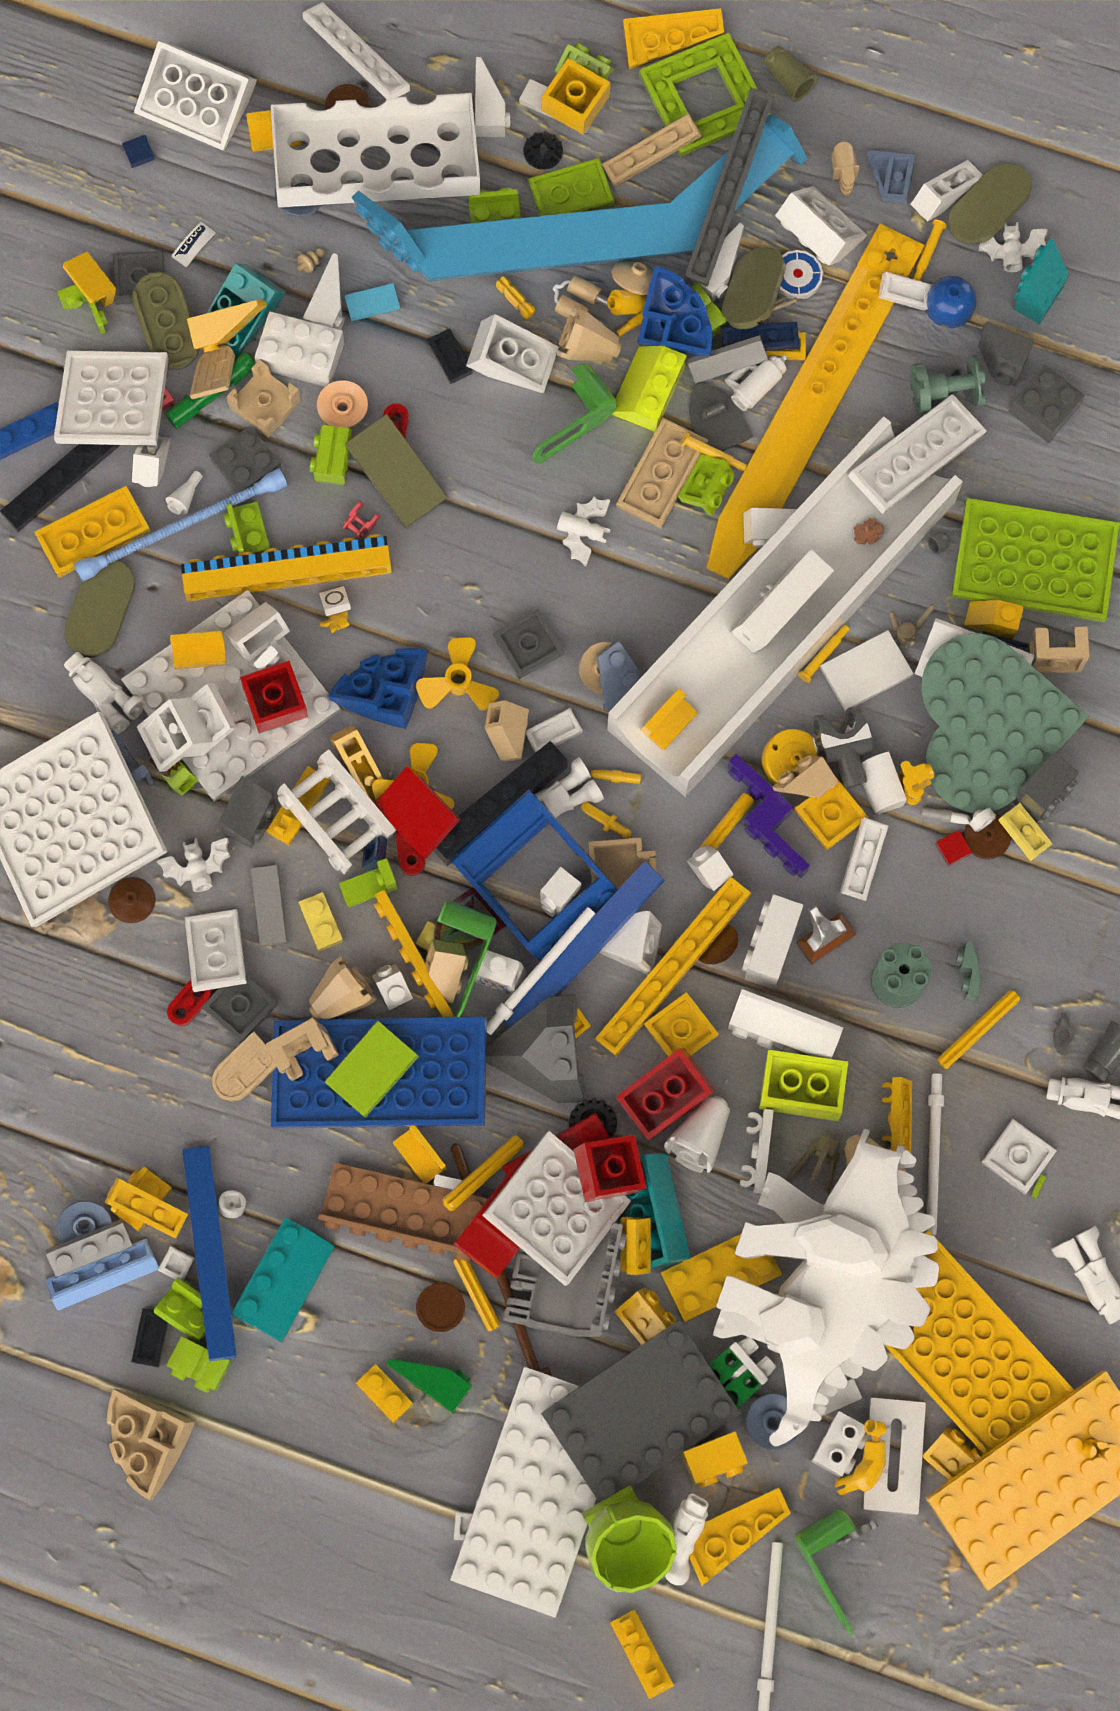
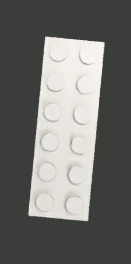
M952 394L853 469L848 477L883 514L979 440L987 431Z

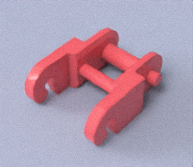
M361 501L348 514L349 519L344 521L345 525L343 527L344 530L349 528L356 533V539L363 538L365 531L369 533L376 525V520L378 521L381 517L379 514H376L370 522L367 521L366 523L357 517L359 508H362L364 505ZM355 520L363 525L360 530L352 524Z

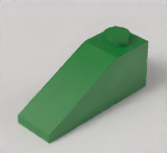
M389 1359L386 1362L387 1366L452 1414L455 1413L473 1388L469 1384L471 1378L459 1369L454 1373L446 1368Z

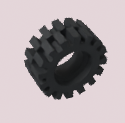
M592 1098V1100L585 1099L582 1103H578L574 1110L571 1111L569 1127L583 1120L587 1115L596 1112L602 1118L610 1138H614L617 1130V1116L612 1110V1106L605 1103L606 1101L602 1099L601 1101L596 1100L597 1098Z

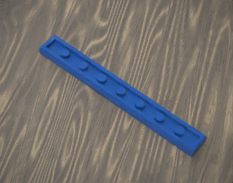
M644 861L593 916L512 1010L514 1013L507 1021L504 1019L503 1022L510 1028L549 996H559L665 880Z
M206 1146L182 1149L209 1362L236 1358L237 1354L210 1148Z

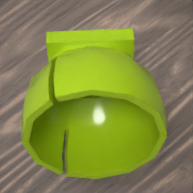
M630 1485L582 1512L589 1526L585 1538V1546L590 1569L608 1588L633 1593L654 1586L670 1571L677 1553L671 1523L650 1503L639 1501Z

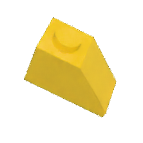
M1001 600L970 601L963 627L981 632L985 631L989 634L992 633L1014 640L1024 606Z

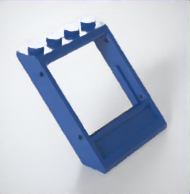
M529 789L451 859L457 869L538 961L545 957L587 907L597 913L618 891V888ZM550 824L575 854L581 856L598 878L529 940L512 921L510 914L483 883L542 829Z

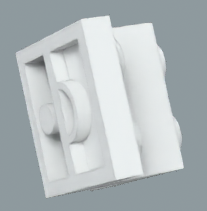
M207 683L189 698L169 699L137 726L159 772L167 771L183 757L205 755L237 728L214 683Z

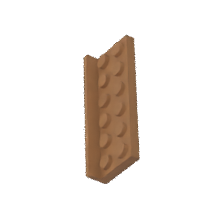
M334 1162L322 1212L318 1214L317 1219L324 1222L323 1227L339 1230V1227L343 1226L350 1228L349 1233L365 1237L366 1232L376 1234V1240L391 1243L392 1238L402 1240L401 1245L417 1249L418 1245L427 1246L430 1253L444 1255V1251L455 1253V1259L470 1262L471 1258L458 1249L454 1242L488 1198L470 1195L455 1210L449 1211L443 1205V1198L452 1191L450 1189Z

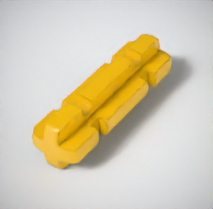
M506 276L497 280L496 288L505 294L504 297L516 310H520V314L525 319L531 318L535 314V307L530 302L527 303L526 297L515 285H511L512 282Z

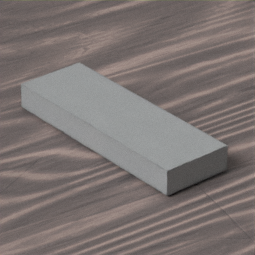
M759 335L713 350L710 356H694L688 358L687 361L695 383L767 361L768 357Z
M278 866L251 868L260 947L287 944Z

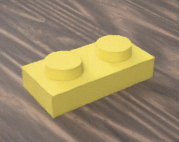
M1021 803L998 819L1030 861L1052 845V842Z
M323 892L298 902L319 952L343 942Z

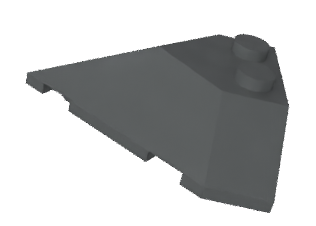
M575 994L549 996L486 1047V1063L557 1103L583 1102L586 1099L583 1074H579L574 1026L578 1021Z

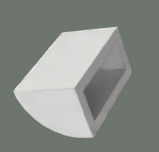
M264 602L224 633L237 651L250 662L262 653L273 640L278 641L290 630L279 612L267 602Z
M889 751L862 762L867 781L863 786L874 816L903 807L907 799Z

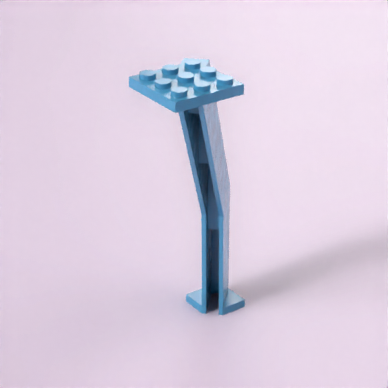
M771 113L767 116L735 210L789 158L800 166L808 159L792 127ZM728 152L673 201L663 204L406 230L400 221L359 190L351 198L357 205L355 208L356 212L364 220L367 219L368 223L366 226L374 235L379 236L377 241L381 247L387 252L391 249L392 254L400 262L405 260L406 265L414 273L418 271L428 282L685 255L694 251Z

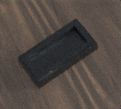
M450 328L427 339V343L450 384L473 374V369L466 366L468 360Z
M142 1308L131 1362L159 1368L168 1322L155 1314L154 1310Z

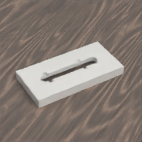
M870 1398L868 1420L883 1422L887 1429L886 1433L880 1437V1440H884L886 1445V1465L877 1484L871 1490L863 1491V1510L919 1514L925 1402ZM897 1418L902 1423L898 1487L895 1492H891L887 1488L891 1423L893 1419Z

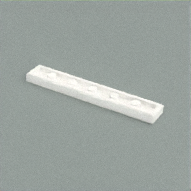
M323 2L302 12L303 20L389 102L410 91V85Z

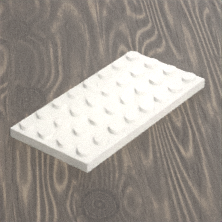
M527 1367L523 1368L450 1581L556 1618L587 1527V1522L582 1512L594 1506L596 1497L541 1413L580 1386Z

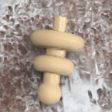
M318 248L315 253L308 251L306 255L300 254L297 258L299 264L297 269L299 271L303 270L306 273H312L314 266L319 264L318 258L323 257L325 251L322 248Z

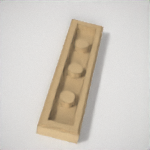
M688 113L606 161L602 166L614 187H617L702 136Z

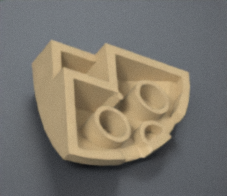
M113 1389L107 1412V1424L111 1425L112 1441L109 1443L111 1454L115 1463L120 1464L127 1475L125 1480L146 1499L153 1500L178 1461L190 1437L195 1421L148 1400Z

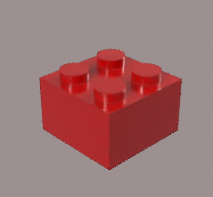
M290 660L240 677L258 734L308 717L307 708Z
M635 1135L587 1142L573 1149L585 1202L635 1194L646 1188Z

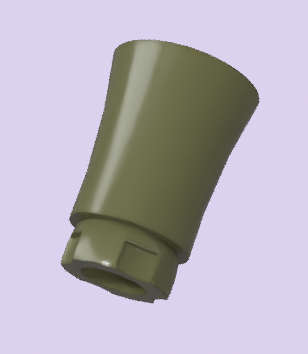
M776 46L765 56L764 64L783 86L793 102L804 98L815 87L818 76L802 65L789 51Z

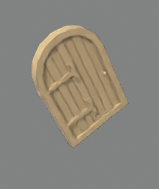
M219 346V350L204 353L200 357L196 365L191 387V399L228 390L235 360V353L229 346Z
M253 1031L218 1065L213 1073V1089L216 1095L223 1100L230 1102L240 1101L277 1068L266 1044L256 1032Z

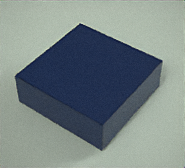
M146 135L122 143L131 168L155 160Z
M380 835L364 847L363 869L371 871L377 867L378 861L386 858L387 838Z

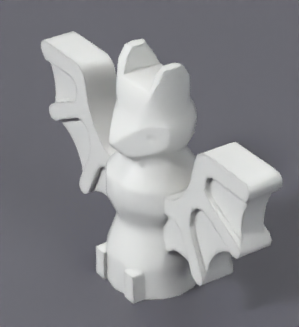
M1016 222V226H1007L1006 223L1003 234L1005 243L1003 245L998 244L993 236L987 242L980 243L979 251L988 253L991 262L995 259H1003V267L1006 272H1018L1023 268V257L1035 259L1034 255L1040 245L1046 246L1044 239L1048 229L1031 230L1029 239L1024 244H1021L1019 242V223Z
M593 497L587 504L577 503V513L575 515L565 511L562 512L557 530L568 533V537L563 540V545L570 549L572 560L577 559L584 566H587L590 559L591 549L582 543L580 537L587 536L594 541L607 542L603 536L605 532L610 533L611 530L596 523L591 524L588 518L594 516L604 517L609 508L610 499L598 500Z
M194 838L195 843L189 845L183 842L185 857L189 861L187 867L180 866L173 856L159 859L157 863L163 869V876L176 879L179 886L190 880L194 892H202L212 888L210 874L213 872L222 873V864L225 859L230 857L227 848L229 840L227 838L212 842L211 854L206 861L202 859V850L197 838Z

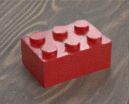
M679 1048L617 1095L616 1098L645 1138L652 1140L713 1095L717 1090L686 1048Z

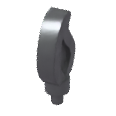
M1062 1012L1059 1025L1053 1033V1041L1058 1053L1066 1056L1068 1055L1067 1046L1073 1040L1074 1032L1071 1026H1069L1067 1013Z
M873 1520L848 1533L836 1542L838 1546L843 1543L847 1545L852 1540L879 1526L876 1520Z

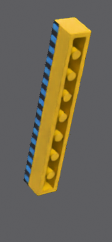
M372 534L367 536L366 539L359 540L345 538L337 543L322 541L316 543L315 546L308 547L294 545L286 550L271 548L265 550L264 553L257 554L243 552L236 557L220 555L207 561L192 559L185 564H181L184 594L187 602L239 595L247 590L253 593L392 573L387 536Z

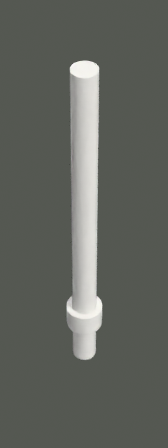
M587 907L505 1003L501 1002L495 1009V1015L487 1023L488 1034L491 1035L504 1019L507 1021L514 1013L512 1010L596 914L594 911Z
M932 1074L931 1095H928L930 1132L926 1214L933 1216L935 1219L934 1226L927 1229L933 1236L937 1235L941 1107H944L942 1074Z
M772 1542L761 1679L757 1681V1690L759 1691L758 1711H769L770 1694L774 1692L772 1670L783 1543Z

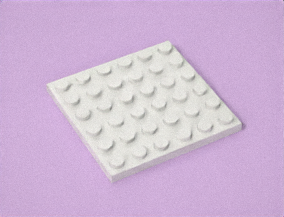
M248 590L186 633L222 631L225 639L227 665L174 670L172 645L170 644L121 679L132 696L138 695L145 700L146 705L143 709L148 717L169 699L189 698L207 683L215 684L237 728L205 755L183 757L181 759L187 768L198 778V782L213 802L232 790L238 784L241 776L250 777L340 712V707L329 700V693L283 636L276 642L292 656L290 663L305 702L308 717L258 734L240 681L241 676L259 671L254 665L258 656L248 662L224 633L260 606Z
M94 713L0 769V860L31 927H38L167 853V849L103 713Z

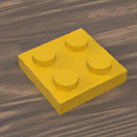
M839 780L835 786L820 798L809 797L794 809L826 851L857 829L862 818H869Z
M687 992L644 1023L645 1028L668 1057L679 1048H686L692 1056L719 1036V1033Z

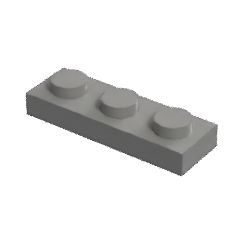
M120 1219L45 1251L54 1274L58 1277L133 1245L123 1220Z

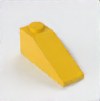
M255 300L188 318L187 321L194 349H204V353L219 350L218 345L225 344L267 306L266 301Z
M351 724L329 736V739L347 772L375 804L372 784L375 780L383 779L358 730Z

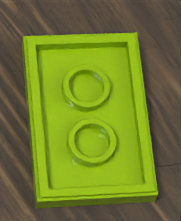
M599 158L528 178V184L539 216L595 211L615 205Z
M377 1021L327 1078L325 1083L366 1118L419 1056L383 1024Z

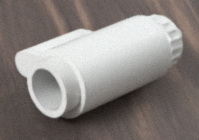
M772 355L767 361L761 362L758 366L752 365L733 371L724 381L734 389V394L731 396L734 404L743 411H746L748 408L752 409L782 378L787 369L784 364L787 357L783 355L778 358ZM748 370H751L752 373L741 384H738L737 381Z

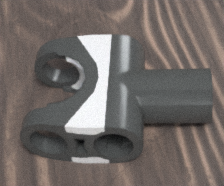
M857 706L847 709V722H845L846 728L843 734L836 732L823 714L814 716L811 723L813 743L817 756L823 757L827 764L837 762L844 788L855 787L867 782L860 756L873 752V740L869 726L862 711Z

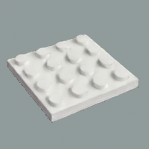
M67 351L54 433L56 444L157 445L169 360L167 352Z
M548 1131L482 1216L566 1286L611 1229L612 1223L617 1221L631 1200L626 1196L585 1202L574 1152Z

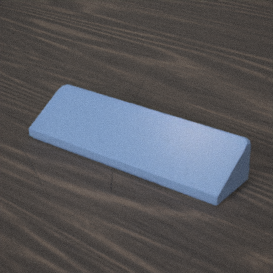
M148 1238L133 1243L132 1247L58 1277L53 1276L46 1279L49 1293L56 1309H64L158 1270L159 1266Z

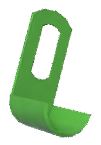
M581 363L571 368L578 378L572 384V387L590 412L540 444L532 455V460L535 463H543L599 426L615 411L617 406L616 399L590 364ZM583 424L580 431L548 452H542L547 446Z
M448 900L445 902L437 921L484 940L456 1010L455 1017H460L494 933L496 919Z
M838 1508L795 1533L794 1539L846 1632L852 1636L853 1631L811 1557L814 1553L856 1529L848 1514L843 1509Z

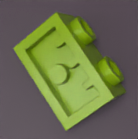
M576 43L575 46L567 44L554 71L558 73L568 58L606 80L610 72L613 73L615 68L610 66L611 60L600 54L595 58L588 54L589 48Z
M502 188L491 192L480 190V195L468 196L470 223L521 218L518 189Z
M701 454L678 498L681 502L703 508L707 515L713 516L716 509L720 506L727 488L733 482L734 472L727 461Z
M258 502L232 508L231 503L227 504L228 513H224L227 529L233 528L234 536L230 537L233 552L239 551V554L252 552L257 554L264 553L265 550L270 549Z
M176 1278L171 1289L155 1307L154 1313L199 1343L205 1335L200 1293L189 1282Z

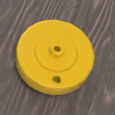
M786 729L768 740L762 752V767L766 777L773 785L779 782L778 778L783 773L795 769L798 766V761L807 755L817 756L812 735L799 729Z

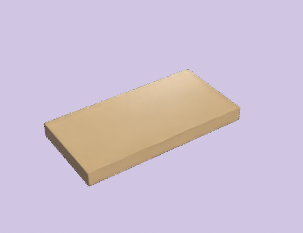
M662 418L620 495L616 507L662 529L678 499V495L699 456L702 454L687 445L684 447L680 445L684 434L689 432L690 436L706 444L708 439Z

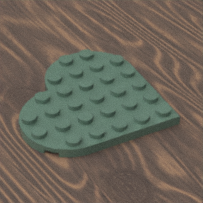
M964 634L950 639L932 654L923 672V701L928 713L939 725L931 737L926 755V764L929 763L934 773V778L930 779L936 792L947 803L966 812L975 813L977 810H985L987 808L995 811L1015 800L1023 785L1054 752L1057 753L1089 717L1085 711L1010 646L989 635Z

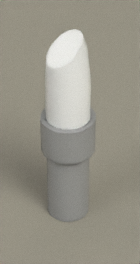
M923 807L922 817L937 819L946 823L953 822L969 825L971 822V818L965 814L955 813L952 810Z

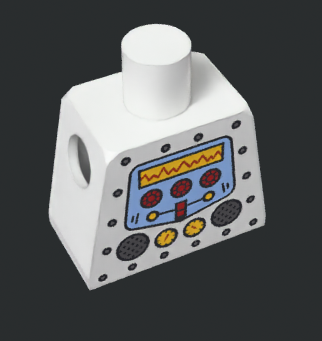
M487 950L475 982L512 995L524 981L527 971L521 962Z

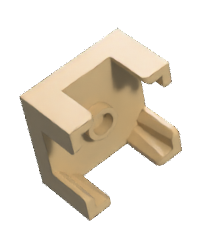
M259 359L251 369L253 377L239 393L234 388L228 394L227 401L232 411L269 438L301 402L298 388L291 383H288V387H286L271 375L269 366Z
M1075 627V641H1069L1066 647L1059 648L1049 647V632L1047 628H1035L1033 631L1034 642H1028V650L1031 654L1035 655L1031 665L1040 673L1081 672L1090 657L1088 627Z
M314 1018L266 1043L279 1072L282 1074L286 1072L291 1081L303 1075V1071L295 1056L308 1048L313 1047L316 1052L322 1050L328 1061L339 1056L326 1028Z

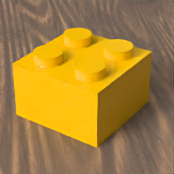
M568 58L541 96V111L584 135L610 97L611 82Z
M736 1431L684 1451L681 1455L693 1486L700 1484L701 1489L717 1483V1477L723 1474L728 1479L744 1471L743 1466L748 1463Z

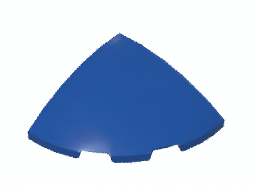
M654 267L642 313L644 318L637 342L639 346H665L687 355L710 356L713 336L706 306L699 294L686 284L682 277L664 268Z
M402 648L396 649L395 654L380 657L378 654L361 661L360 667L350 675L345 673L336 682L328 698L334 703L361 716L406 729L417 701L416 683L419 679L423 678L428 651L427 649Z

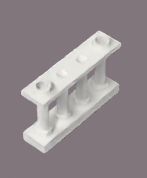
M328 749L318 759L317 764L319 766L317 771L291 791L284 783L280 786L277 795L279 796L280 804L285 809L292 811L327 853L330 864L336 870H341L345 874L352 866L348 860L380 835L387 839L391 838L396 829ZM330 778L336 785L335 790L307 811L298 798L322 779ZM347 798L352 804V810L324 831L315 821V818L339 799ZM363 818L369 825V830L343 851H340L331 839L356 819Z

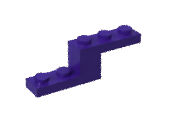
M735 754L728 762V773L735 781H742L748 787L747 791L753 798L762 800L745 818L744 826L746 827V833L754 840L758 838L765 845L764 849L773 858L777 856L784 863L783 867L792 876L796 874L799 878H802L808 872L810 865L774 832L791 815L793 806L777 791H774L761 776Z

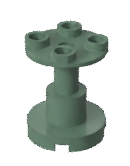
M977 355L968 356L967 374L946 377L944 372L927 375L923 363L914 364L910 367L911 390H914L915 398L912 400L917 415L927 414L931 410V400L948 398L949 392L968 389L975 406L985 405L984 391L981 390V384H985V374L983 369H979Z
M897 943L883 951L871 976V987L874 995L893 1008L910 1006L920 997L931 977L930 960L922 947L918 945Z

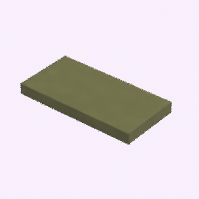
M387 414L345 443L346 448L405 528L447 499L444 492Z

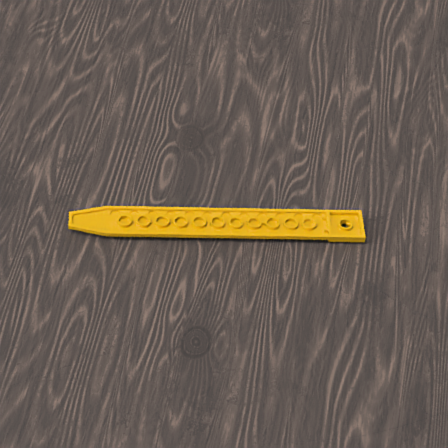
M881 223L879 224L720 514L706 569L730 580L759 549L753 547V543H744L743 513L750 508L783 509L895 303L878 298L882 274L889 272L908 278L924 250V244ZM885 253H895L897 260L887 261Z

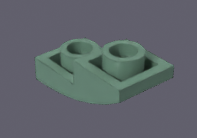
M966 941L963 948L958 949L956 964H960L959 972L969 974V976H964L961 991L966 992L964 1000L975 1002L978 998L980 987L979 964L972 942Z

